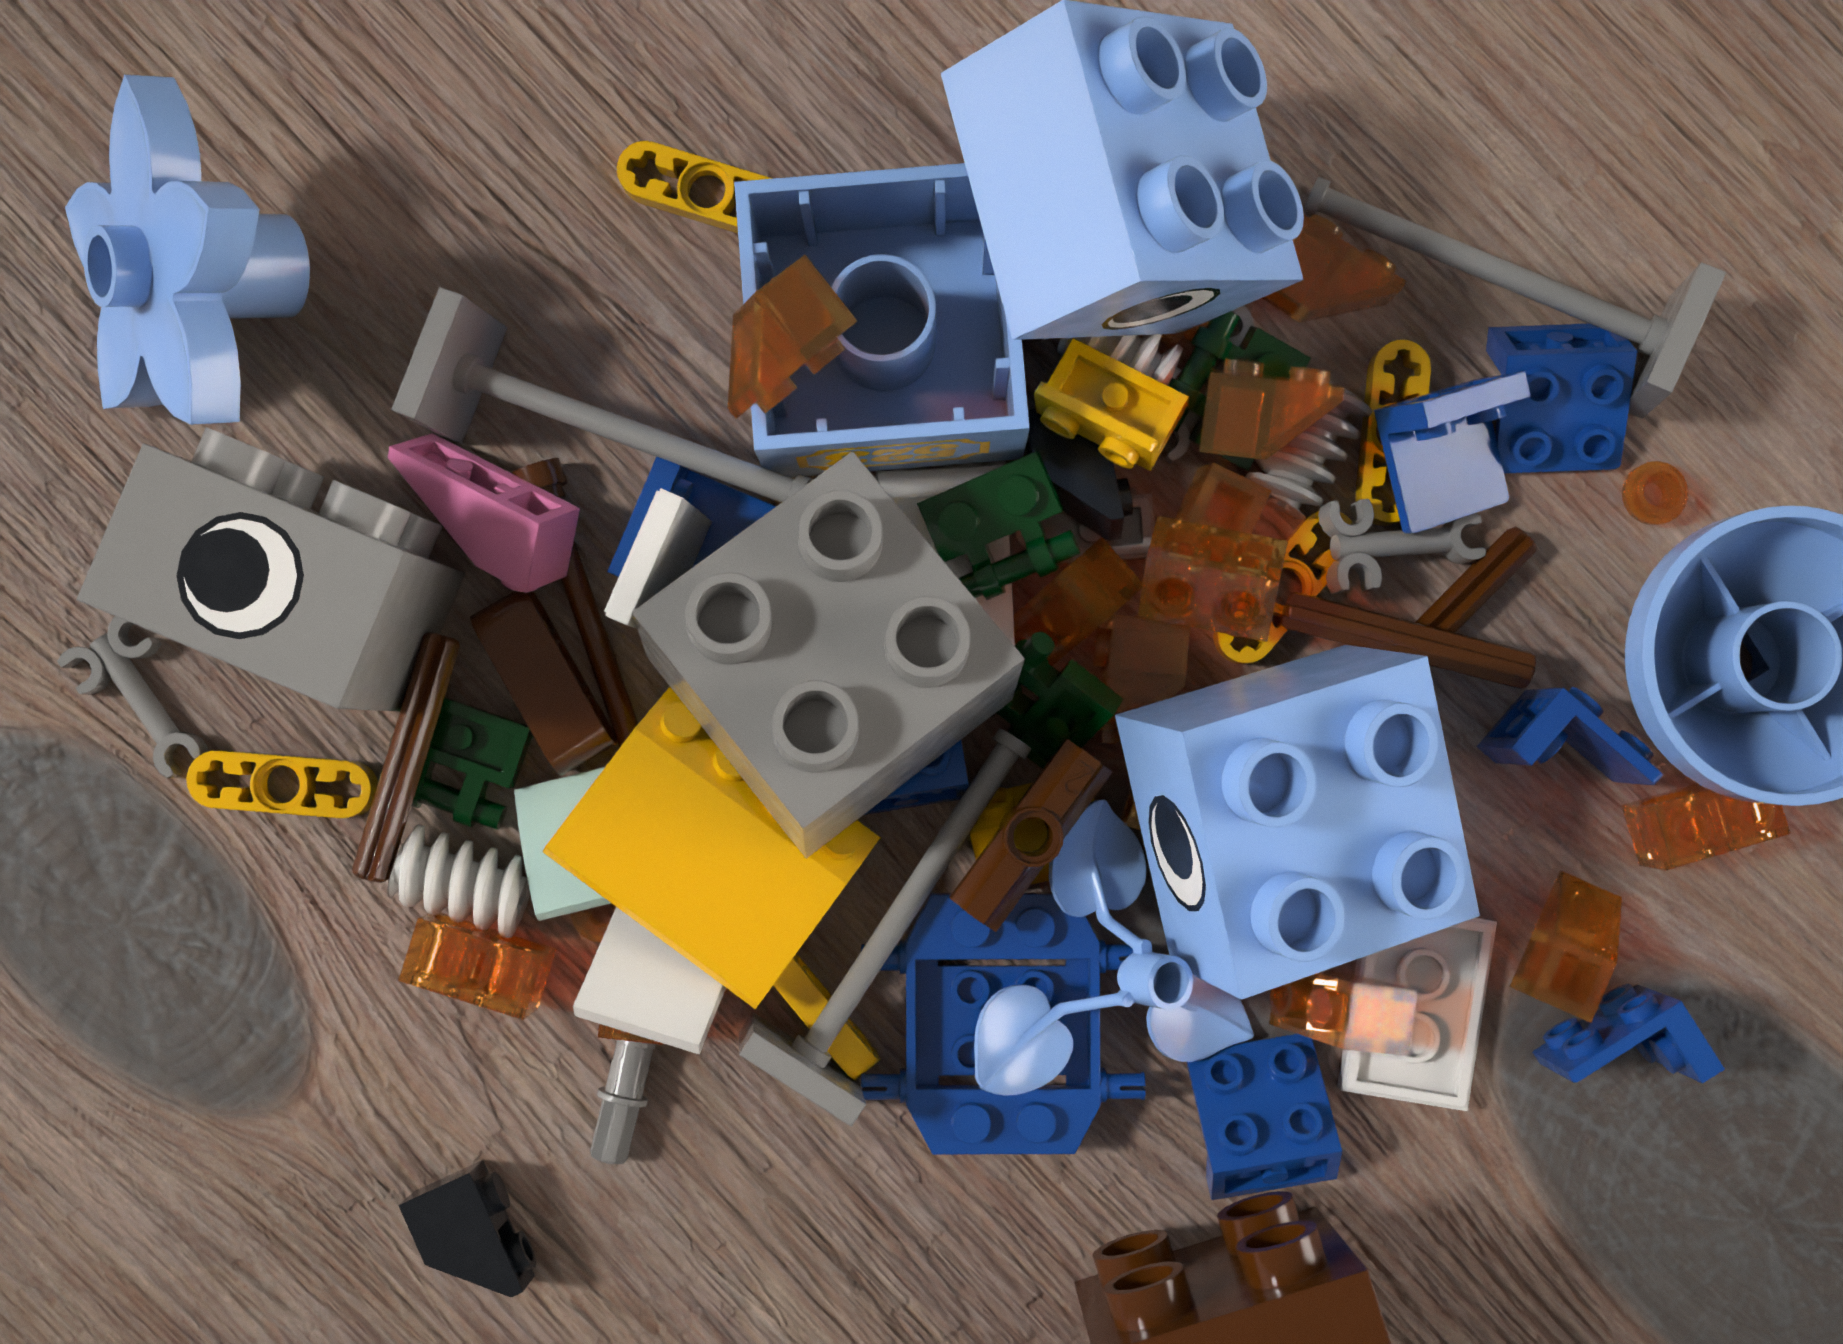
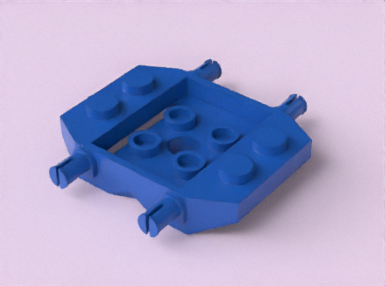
M931 893L906 940H900V945L895 946L880 971H900V974H906V1068H900V1074H861V1087L864 1099L900 1100V1103H906L932 1155L1075 1154L1101 1106V1102H1106L1107 1099L1145 1100L1146 1090L1143 1087L1146 1086L1144 1072L1106 1073L1105 1068H1100V1009L1071 1013L1058 1019L1067 1027L1073 1038V1051L1069 1061L1058 1074L1066 1075V1085H1044L1026 1093L1004 1096L986 1092L980 1089L979 1085H939V1076L975 1075L974 1042L977 1021L985 1003L999 990L1010 985L1036 987L1046 995L1050 1008L1062 1002L1100 996V973H1106V970H1118L1121 963L1126 959L1119 957L1131 955L1133 949L1127 944L1106 945L1104 940H1098L1086 916L1073 917L1064 913L1055 901L1052 893H1024L997 932L983 925L949 898L952 893ZM861 944V951L864 948L865 944ZM1065 959V965H938V960Z

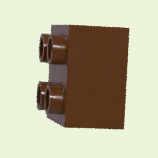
M1285 1191L1258 1194L1226 1206L1217 1214L1222 1236L1173 1251L1168 1233L1164 1230L1142 1231L1112 1240L1099 1247L1093 1253L1098 1274L1074 1282L1090 1344H1391L1368 1269L1316 1206L1298 1212L1293 1195Z

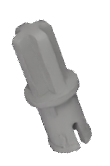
M617 1033V1043L606 1087H600L597 1096L602 1099L590 1154L592 1158L607 1164H624L628 1159L640 1107H646L648 1103V1098L643 1096L653 1050L656 1048L657 1042L631 1033Z

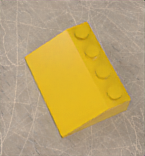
M669 687L633 729L545 846L543 853L756 1009L881 837L856 820L806 859L677 694Z

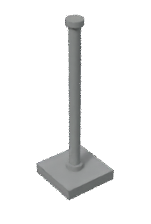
M1322 177L1317 178L1303 210L1304 213L1313 217L1318 212H1321L1638 343L1637 351L1644 354L1634 374L1628 413L1641 419L1673 392L1726 275L1725 271L1701 262L1670 295L1661 316L1655 314L1650 320L1329 188L1331 181Z
M442 287L438 288L391 409L442 437L462 444L481 394L484 393L781 503L813 480L801 474H798L795 479L492 369L508 327L465 296Z
M1001 728L998 729L992 738L997 742L996 746L807 1035L804 1037L798 1034L795 1039L754 1012L751 1013L739 1031L740 1056L851 1127L866 1106L859 1080H853L843 1069L830 1062L829 1060L832 1056L827 1050L1017 759L1020 757L1025 760L1032 750L1028 745Z

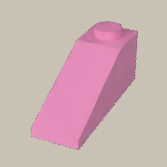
M433 433L389 446L388 459L476 567L500 579L505 587L525 593L535 591L542 586L567 576L580 511L579 507Z

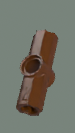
M1065 738L1017 805L1004 814L998 831L949 898L983 925L997 932L1045 864L1050 863L1058 856L1063 846L1064 838L1112 774V771L1085 750ZM1038 817L1045 822L1047 827V838L1044 844L1032 852H1024L1017 849L1014 842V831L1017 825L1026 818Z

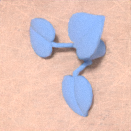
M1106 800L1092 801L1066 835L1058 856L1049 863V883L1053 897L1064 913L1073 917H1084L1096 911L1099 923L1133 949V953L1121 963L1118 969L1117 981L1121 990L1114 994L1062 1002L1053 1008H1050L1046 995L1033 986L1010 985L995 993L981 1010L975 1029V1079L980 1089L986 1092L1004 1096L1017 1095L1035 1090L1052 1081L1064 1069L1073 1051L1072 1035L1067 1027L1058 1021L1062 1016L1071 1013L1114 1006L1130 1007L1134 1003L1149 1006L1146 1021L1151 1040L1162 1055L1181 1062H1194L1205 1059L1226 1047L1248 1041L1254 1036L1247 1013L1239 998L1193 976L1191 968L1182 958L1152 952V944L1149 940L1140 939L1111 916L1109 909H1125L1137 899L1145 884L1147 871L1144 852L1139 840L1133 831L1113 812Z

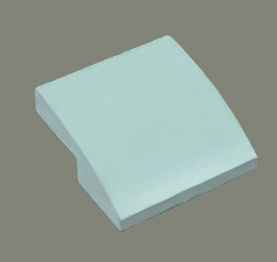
M605 767L514 789L523 859L532 904L538 921L611 903L543 853L545 846Z

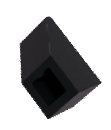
M1036 409L1028 410L1029 433L1026 442L1027 455L1039 450L1063 506V512L1107 541L1121 539L1124 517L1133 515L1132 495L1127 477L1116 478L1114 463L1098 451L1100 445L1079 434H1076L1074 439L1063 437L1047 428L1040 421L1042 415L1036 413Z
M483 1160L414 1191L398 1205L426 1266L508 1297H514L524 1292L535 1275L532 1268L536 1267V1257L533 1247L523 1231L515 1232L506 1212V1209L510 1207L506 1187L496 1172L489 1174Z

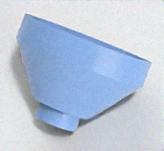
M1777 506L1749 511L1719 520L1699 529L1678 543L1662 558L1642 586L1632 609L1625 640V669L1630 697L1643 728L1657 749L1672 765L1701 786L1733 799L1760 804L1803 806L1821 804L1843 798L1842 514L1808 506ZM1742 641L1752 656V670L1748 678H1745L1740 665V646Z

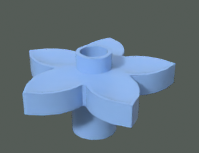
M124 75L114 105L110 129L109 165L111 183L87 182L75 190L65 206L72 239L84 267L88 290L94 302L101 307L97 334V363L103 409L164 405L174 417L191 425L240 422L241 381L239 359L230 319L290 318L296 316L301 311L307 298L310 280L309 255L304 235L297 222L289 215L259 214L257 205L243 189L230 182L201 181V162L196 130L188 104L174 77Z

